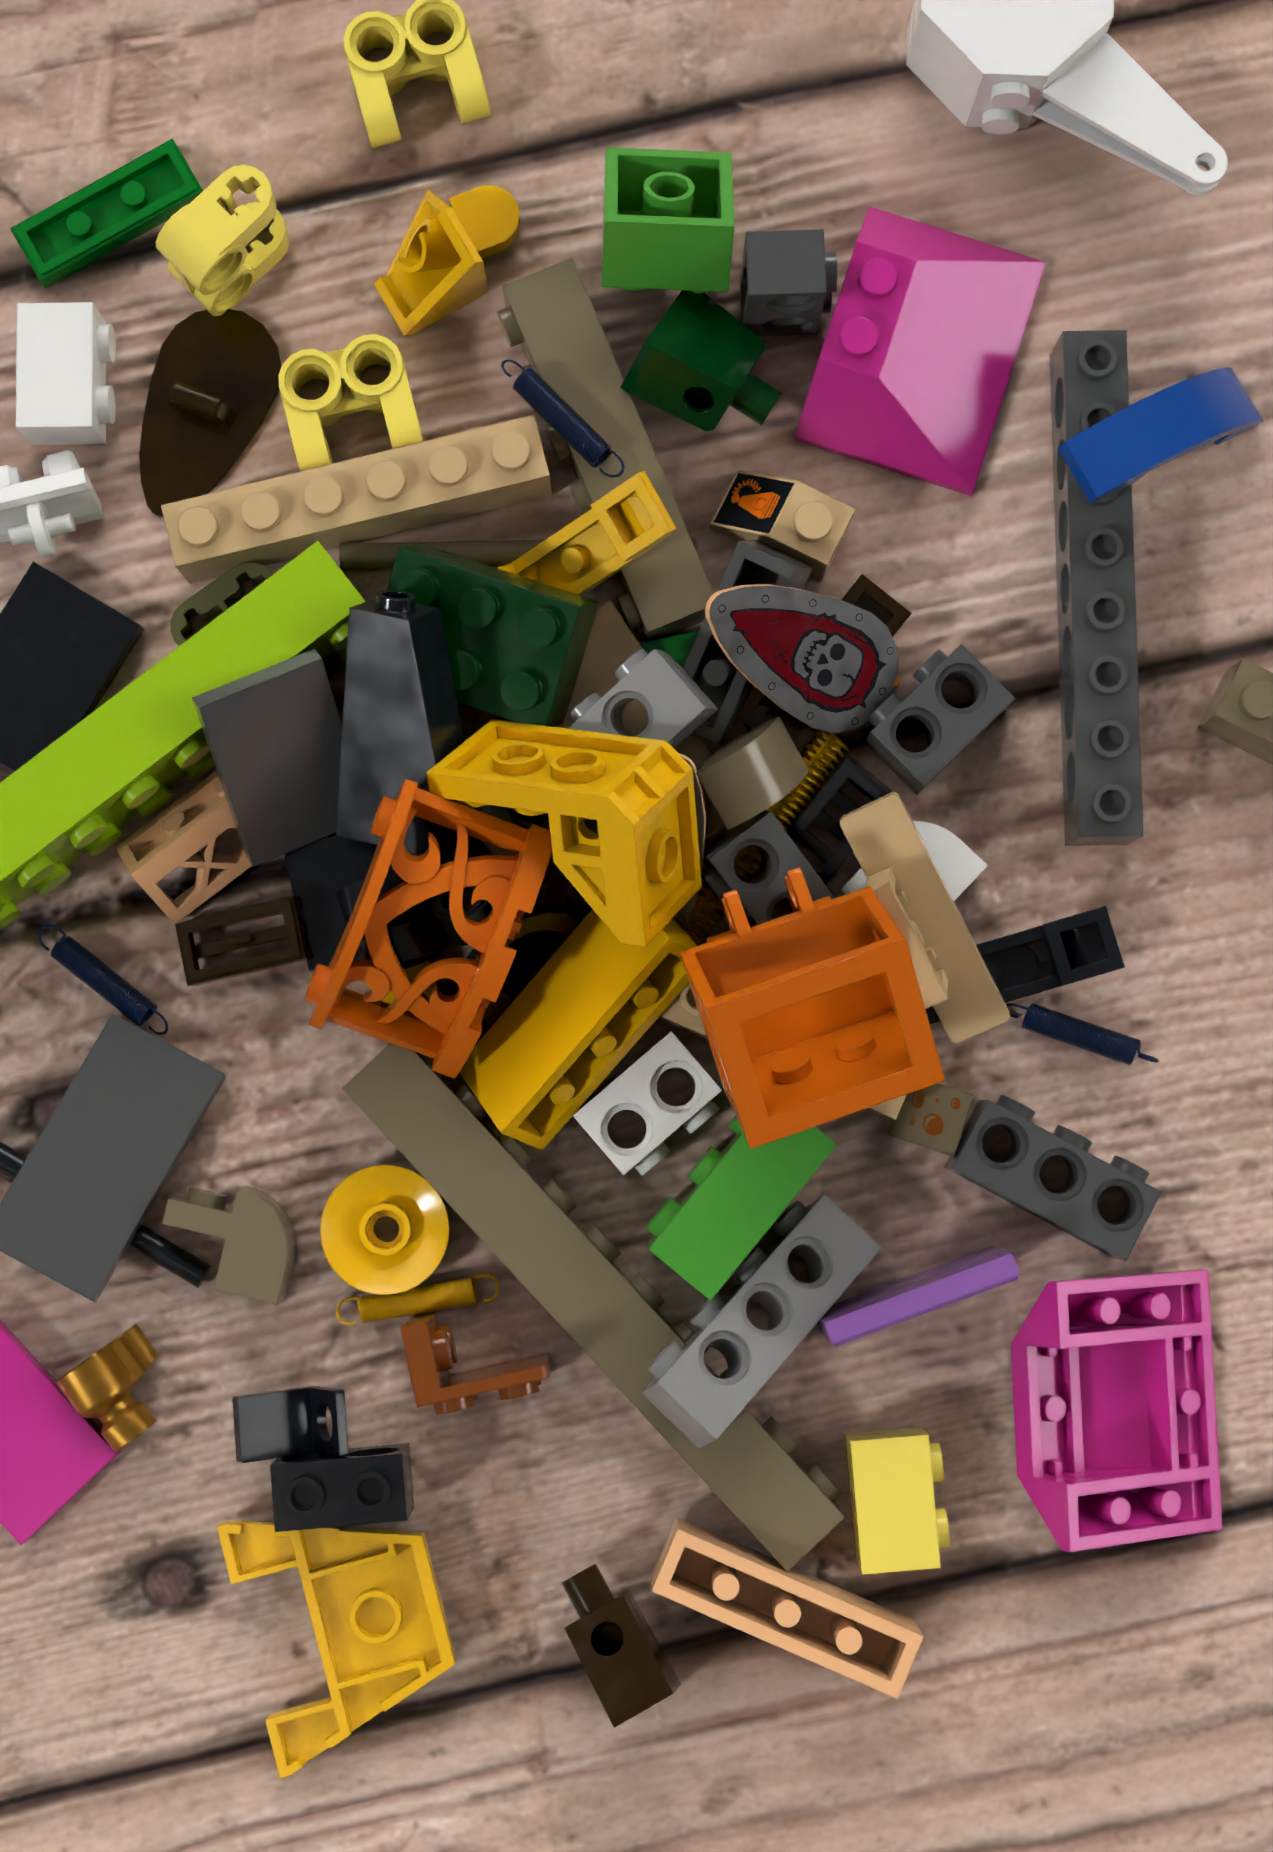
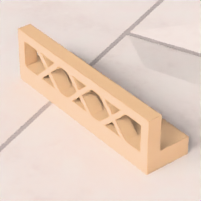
M217 770L115 847L130 875L174 924L180 922L252 866L245 855L243 847L233 855L213 854L216 838L228 828L237 829ZM177 867L197 868L194 885L174 900L158 884L160 880Z

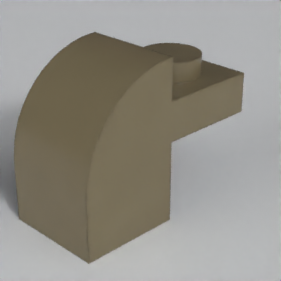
M779 716L725 741L712 757L695 764L696 774L700 779L704 794L706 834L724 826L729 830L768 809L793 791L809 772Z
M250 1186L238 1187L233 1208L225 1207L227 1195L198 1188H189L187 1198L181 1196L168 1198L162 1224L225 1238L213 1290L275 1305L286 1300L296 1259V1236L289 1216L274 1198Z

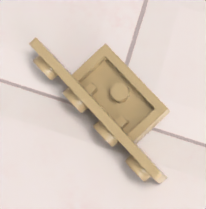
M891 792L843 815L840 819V827L867 877L866 887L870 886L906 938L925 1009L933 1006L951 1042L958 1044L1007 1022L1010 1018L1009 1009L900 795L897 792Z

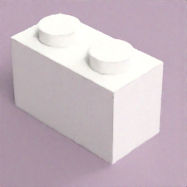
M93 302L17 303L16 428L31 445L106 444V424H113L116 416L114 390L111 385H106V363L115 361L116 339L112 324H106Z

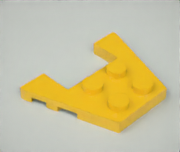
M239 1520L221 1522L217 1526L231 1585L286 1569L298 1568L331 1696L271 1713L265 1721L280 1779L292 1775L301 1769L306 1762L327 1748L331 1749L350 1736L352 1731L382 1711H387L455 1665L457 1657L424 1531L339 1526L275 1532L273 1522Z

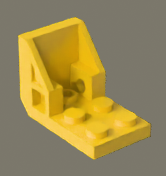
M492 719L427 771L429 792L444 799L457 800V803L468 807L494 805L515 808L516 812L527 816L548 813L553 862L622 944L646 947L702 887L693 768L667 741ZM584 818L597 820L598 834L586 827Z

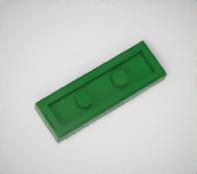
M172 138L11 227L10 230L44 288H47L169 220L178 210L190 204L203 190Z

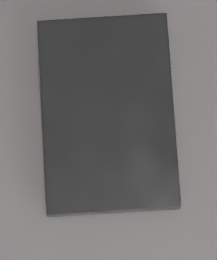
M315 649L192 697L245 855L253 867L336 833L342 723L323 660Z

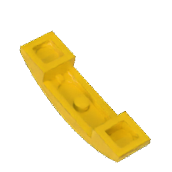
M642 471L590 505L592 509L512 563L500 566L498 569L582 596L652 549L677 528L645 471Z

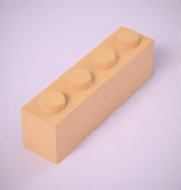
M677 1516L651 1575L652 1592L896 1699L900 1696L924 1637L915 1620L794 1567L787 1572L776 1559Z

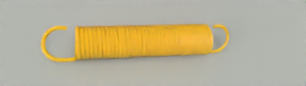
M480 1274L474 1275L472 1278L466 1277V1279H456V1281L447 1280V1282H438L437 1284L431 1283V1285L416 1286L398 1294H365L364 1296L361 1295V1297H349L343 1299L336 1307V1317L344 1325L356 1324V1321L345 1322L339 1316L340 1306L344 1302L356 1299L360 1318L364 1324L366 1322H375V1320L381 1321L393 1319L394 1317L400 1318L407 1315L428 1313L429 1311L435 1312V1310L460 1308L461 1306H470V1304L476 1305L477 1289L475 1278L489 1277L497 1285L496 1294L490 1299H483V1302L488 1303L498 1297L500 1284L494 1276Z

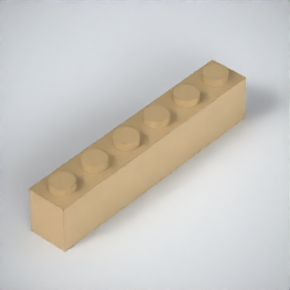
M535 415L164 504L161 505L175 567L190 584L222 576L235 566L245 562H257L262 565H268L293 559L316 541H319L325 550L338 548L340 543L363 542L551 496L552 490L550 474Z

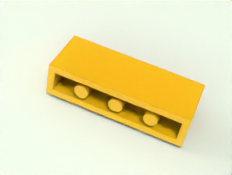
M592 909L475 1045L459 1073L501 1134L543 1151L686 987L689 981L680 952L697 947V945L673 919L646 947L620 943Z

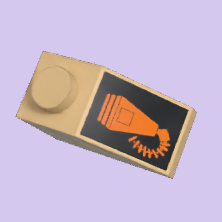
M737 470L710 524V528L736 541L759 540L813 566L809 577L822 582L849 528L855 508L797 480Z

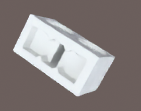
M671 1031L575 1113L573 1117L623 1175L634 1167L643 1176L671 1151L663 1142L681 1125L691 1134L719 1110L712 1099L722 1090ZM669 1069H681L687 1072L693 1080L694 1093L691 1099L682 1106L668 1105L658 1095V1079L662 1073ZM623 1110H631L638 1113L646 1125L644 1139L640 1144L632 1148L617 1146L612 1142L608 1134V1125L611 1118Z

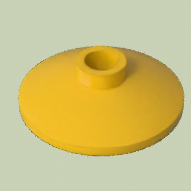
M396 1165L367 1167L344 1179L329 1196L320 1223L322 1248L328 1263L335 1273L350 1286L363 1292L377 1295H392L408 1291L430 1277L445 1255L450 1234L449 1216L440 1194L420 1174ZM383 1216L394 1218L399 1225V1233L392 1241H385L376 1233V1224Z

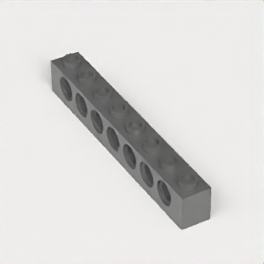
M1063 331L1050 354L1065 846L1128 845L1144 836L1132 484L1090 503L1057 449L1068 439L1129 407L1127 331Z

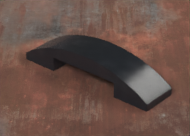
M1106 906L976 945L1005 1003L1125 968ZM933 1006L926 1009L930 1025L941 1022Z

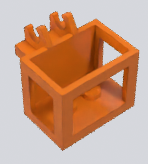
M801 868L789 870L786 872L787 876L783 878L793 913L750 927L737 890L723 893L724 898L721 901L730 930L706 938L707 943L680 952L723 1088L750 1149L945 1081L906 938L870 886L834 899L826 896L812 901Z

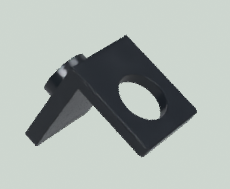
M307 1386L234 1396L232 1399L236 1460L238 1462L248 1463L308 1453H319L334 1457L349 1455L345 1393L342 1389ZM327 1406L330 1410L332 1417L331 1436L328 1432L326 1423Z

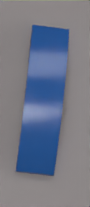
M1228 367L1220 368L1194 376L1142 399L1068 439L1057 449L1088 501L1093 503L1135 483L1147 472L1212 442L1218 445L1258 426L1263 422V419L1233 369Z

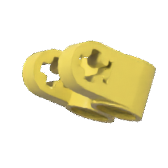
M416 0L407 10V13L394 17L380 11L365 12L355 17L347 26L343 37L344 51L372 149L402 141L390 96L400 92L408 80L419 77L435 82H449L461 125L491 117L484 81L466 18L460 6L453 0ZM434 32H443L451 36L442 45L433 46L424 42V39ZM375 48H384L391 51V54L386 59L379 62H371L364 59L365 55Z
M239 165L223 172L190 204L173 214L158 233L155 243L156 249L169 261L168 271L210 314L221 316L228 309H233L238 305L251 288L283 258L288 251L290 238L284 218L276 209L275 194L265 174L255 167ZM238 189L247 194L252 193L256 189L254 194L258 202L242 204L235 209L236 203L232 195ZM225 209H227L230 213L234 210L235 213L233 215H230ZM270 225L271 242L264 245L261 241L255 240L249 245L250 241ZM248 245L252 250L250 253H248L247 249L245 248Z
M377 334L362 335L352 340L346 348L327 353L316 349L301 350L290 355L282 364L278 375L279 389L300 471L333 464L325 428L335 424L342 416L361 411L372 414H384L392 449L424 442L403 358L398 347L388 338ZM373 364H381L391 370L384 382L377 385H367L359 380L365 368ZM312 379H322L329 383L327 392L316 400H306L299 397L301 387Z

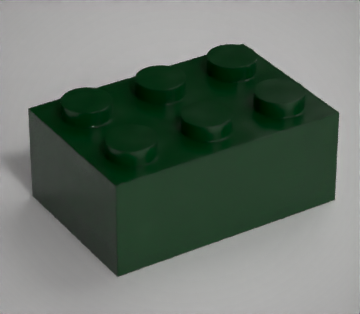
M425 544L398 547L387 590L412 593L416 596L417 604L440 608L457 702L518 723L550 727L563 724L599 601Z

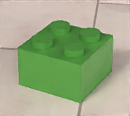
M606 147L602 287L622 288L628 291L644 289L688 290L697 294L708 291L729 292L734 238L732 153Z

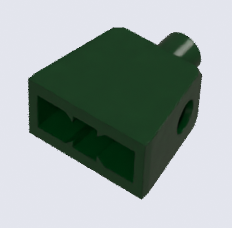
M688 290L680 292L644 342L620 386L621 389L704 431H714L730 406L762 426L782 394L751 373L766 348L763 339L707 294H697Z

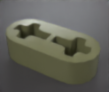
M245 562L235 566L182 602L176 608L170 620V632L176 644L180 646L187 641L186 636L193 631L189 621L194 616L200 615L205 621L213 619L242 599L244 591L241 585L245 581L251 579L255 585L259 586L274 573L266 566L257 562Z

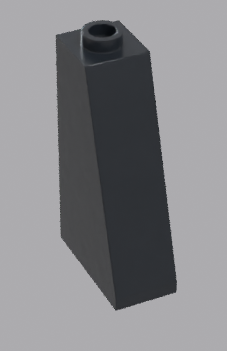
M398 590L376 592V599L349 608L336 835L378 845L380 837L370 834V829L383 796L395 799L405 779L418 783L417 788L429 792L427 771L464 742L440 608L417 604L414 594ZM414 816L404 840L406 850L410 854L418 856L425 853L429 848L428 835L430 832L439 843L441 851L440 861L446 863L454 861L457 831ZM468 836V853L480 847L481 840Z

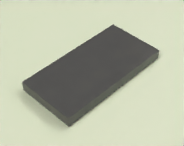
M112 1013L0 1202V1251L85 1298L97 1302L224 1082L226 1075Z

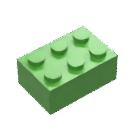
M735 1115L727 1125L736 1133L721 1153L710 1146L687 1174V1177L695 1185L682 1201L678 1203L669 1196L647 1223L646 1229L653 1234L647 1242L648 1250L711 1301L838 1145L816 1126L750 1149Z

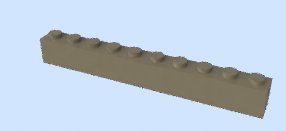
M390 1043L342 1089L788 1572L845 1518L840 1507L834 1502L843 1494L841 1490L817 1464L807 1472L790 1453L798 1444L772 1416L762 1424L745 1406L717 1440L701 1448L693 1444L641 1393L655 1377L647 1368L670 1342L675 1340L679 1345L683 1346L693 1335L694 1331L684 1321L674 1328L657 1310L665 1302L661 1295L640 1273L631 1281L613 1262L621 1254L620 1251L596 1226L586 1233L569 1215L577 1207L574 1201L552 1178L543 1186L525 1167L533 1160V1157L516 1139L504 1134L498 1138L482 1121L487 1112L465 1084L455 1091L439 1073L431 1070L433 1058ZM706 1347L704 1354L709 1350L708 1347ZM704 1361L707 1370L713 1376L725 1379L728 1368L718 1376Z

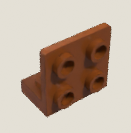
M432 1312L411 1317L400 1327L417 1408L433 1404L436 1415L473 1407V1400L478 1398L477 1394L499 1390L501 1400L537 1393L540 1391L538 1385H541V1380L547 1379L550 1376L552 1364L549 1353L449 1375L448 1370L453 1369V1363H457L456 1347L450 1324L439 1326L437 1314Z

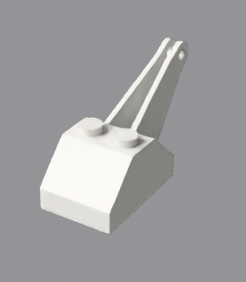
M1114 0L914 1L907 28L906 65L965 127H982V130L986 133L1004 135L1013 133L1018 129H1027L1039 118L1160 176L1193 195L1210 193L1216 188L1227 170L1228 158L1224 149L1107 33L1114 17ZM1197 165L1205 167L1207 171L1199 169Z

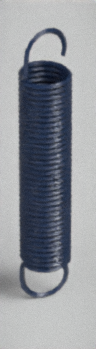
M504 360L501 363L504 373L510 378L512 375L504 368L506 362L514 363L523 370L515 380L513 390L518 392L578 454H581L583 459L592 465V468L601 465L613 453L621 462V471L616 475H610L604 472L601 467L598 469L604 475L612 478L623 474L625 469L624 462L614 451H610L611 445L606 443L602 436L597 434L591 428V425H588L582 419V416H579L573 410V407H570L564 399H561V396L555 390H552V387L546 381H543L541 376L532 370V367L524 369L513 360Z
M47 924L40 929L38 934L39 942L48 951L50 949L43 944L41 939L42 931L45 928L52 927L63 934L51 950V957L53 959H56L58 963L63 965L78 979L95 990L97 994H100L102 998H105L107 1002H110L112 1006H115L117 1010H120L122 1014H125L137 1026L143 1025L155 1012L165 1022V1030L163 1032H156L151 1026L148 1028L158 1035L167 1033L168 1023L156 1011L157 1005L155 1003H152L150 999H147L145 995L137 991L135 987L130 985L128 981H125L123 977H120L118 973H115L113 969H110L108 965H105L103 961L95 955L93 956L86 948H83L74 938H71V936L66 937L65 932L59 927Z
M1015 1003L1006 1004L1007 1007L1015 1006L1027 1010L1022 1028L1028 1029V1031H1034V1033L1128 1065L1132 1064L1136 1052L1139 1054V1058L1154 1063L1159 1062L1157 1058L1140 1052V1039L1137 1040V1038L1134 1039V1037L1122 1035V1033L1034 1003L1029 1008ZM1010 1013L1011 1017L1018 1019L1017 1015Z

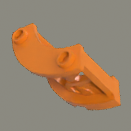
M405 779L395 799L383 796L379 804L370 834L380 837L365 881L329 966L317 963L304 1000L315 1004L309 1021L310 1026L321 1029L325 1021H329L434 1059L432 1071L455 1079L482 1033L481 1023L485 1009L490 1001L496 1003L517 953L516 949L505 946L507 939L513 941L516 932L519 933L522 925L521 919L526 912L532 913L552 854L550 830L532 824L530 829H526L417 788L418 783ZM414 816L457 831L454 861L440 865V846L435 836L430 832L428 835L429 848L425 853L417 856L411 855L406 850L404 840ZM468 836L511 851L514 855L468 857ZM391 864L393 870L404 882L378 898ZM473 886L471 895L472 905L478 900H486L491 904L492 911L486 918L473 920L467 917L463 907L464 887ZM450 891L449 911L453 926L459 936L469 946L479 951L475 960L460 957L436 961L423 968L411 980L395 954L387 924L412 906ZM365 935L372 960L353 961L362 937ZM442 978H449L459 986L458 992L450 996L442 994L438 990L437 985L430 991L429 998L423 993L432 983ZM363 981L369 984L371 990L363 995L346 987L352 982ZM390 991L396 997L391 1004L380 1001Z

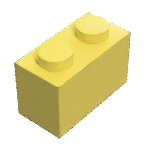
M922 1427L844 1433L855 1559L861 1574L941 1568L939 1549L950 1547V1535L945 1508L935 1509L933 1483L944 1481L943 1459L939 1442L930 1443L929 1434Z

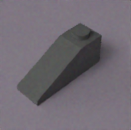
M741 540L737 542L717 591L739 585L772 584L803 590L813 566L759 540ZM705 617L683 669L718 708L692 733L720 745L754 685L728 660L715 640Z

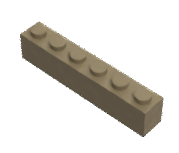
M573 258L503 285L506 308L497 311L510 347L520 343L529 362V365L523 368L532 367V370L537 372L541 379L546 381L552 387V390H555L561 396V399H564L570 407H573V410L579 416H582V419L588 425H591V428L597 434H600L606 443L611 445L610 451H614L624 462L625 469L621 476L608 477L601 473L598 468L601 467L604 472L610 475H616L622 469L621 462L613 453L601 465L592 468V465L587 463L583 456L578 454L549 423L544 425L556 458L561 460L568 457L577 479L569 481L568 484L580 515L592 509L590 506L592 503L638 472L645 471L677 528L652 549L617 572L625 593L617 596L616 599L625 623L631 632L640 628L645 642L662 639L703 622L706 617L705 607L707 601L714 592L632 397L628 392L620 388L624 378Z

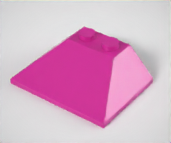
M869 206L821 349L794 440L972 496L1046 262Z
M1198 1269L1048 1281L1011 1343L1017 1476L1060 1549L1066 1552H1075L1223 1530L1209 1271Z

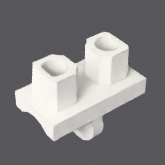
M69 450L47 455L46 459L42 461L44 477L24 481L18 468L8 465L0 466V543L11 541L13 546L34 541L42 558L57 554L55 536L75 532V525L104 518L101 502L84 467H80L74 453Z

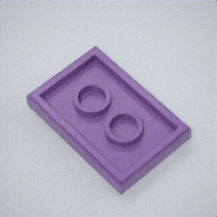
M990 1246L833 1304L818 1321V1326L821 1333L832 1345L839 1346L1018 1279L1017 1276L1021 1274L1012 1252Z

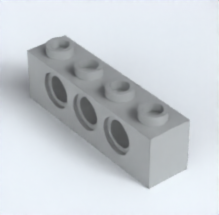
M641 649L629 657L616 670L614 675L618 678L619 682L603 697L593 693L570 712L567 718L572 725L568 729L632 736L625 730L622 724V713L628 703L637 699L647 709L648 723L639 735L632 737L664 740L673 748H676L718 708L668 651L654 649L647 654L644 649ZM494 805L479 807L481 812L526 829H530L532 824L550 830L549 818L542 821L535 816L519 814L515 808ZM584 818V823L586 827H588L595 821L593 819ZM482 841L493 855H514L511 851ZM551 854L549 862L553 859V854Z
M825 1194L807 1207L799 1200L795 1202L772 1227L780 1237L766 1252L759 1246L755 1247L732 1274L739 1283L725 1299L717 1293L711 1301L708 1299L693 1315L690 1322L697 1330L686 1343L681 1346L673 1340L648 1366L647 1370L655 1377L641 1393L698 1448L719 1438L880 1251L881 1247ZM789 1255L801 1258L807 1265L809 1271L807 1283L796 1280L790 1274L787 1265ZM748 1300L755 1301L765 1308L769 1318L766 1331L754 1327L748 1320L746 1314ZM706 1347L715 1348L724 1355L728 1365L725 1379L717 1378L707 1370L704 1364Z

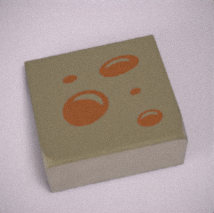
M935 1084L906 1095L897 1119L892 1121L888 1135L948 1156H954L974 1095L941 1084Z

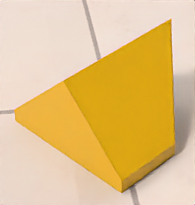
M427 189L386 276L380 277L374 283L404 336L416 334L488 293L484 262L453 209Z

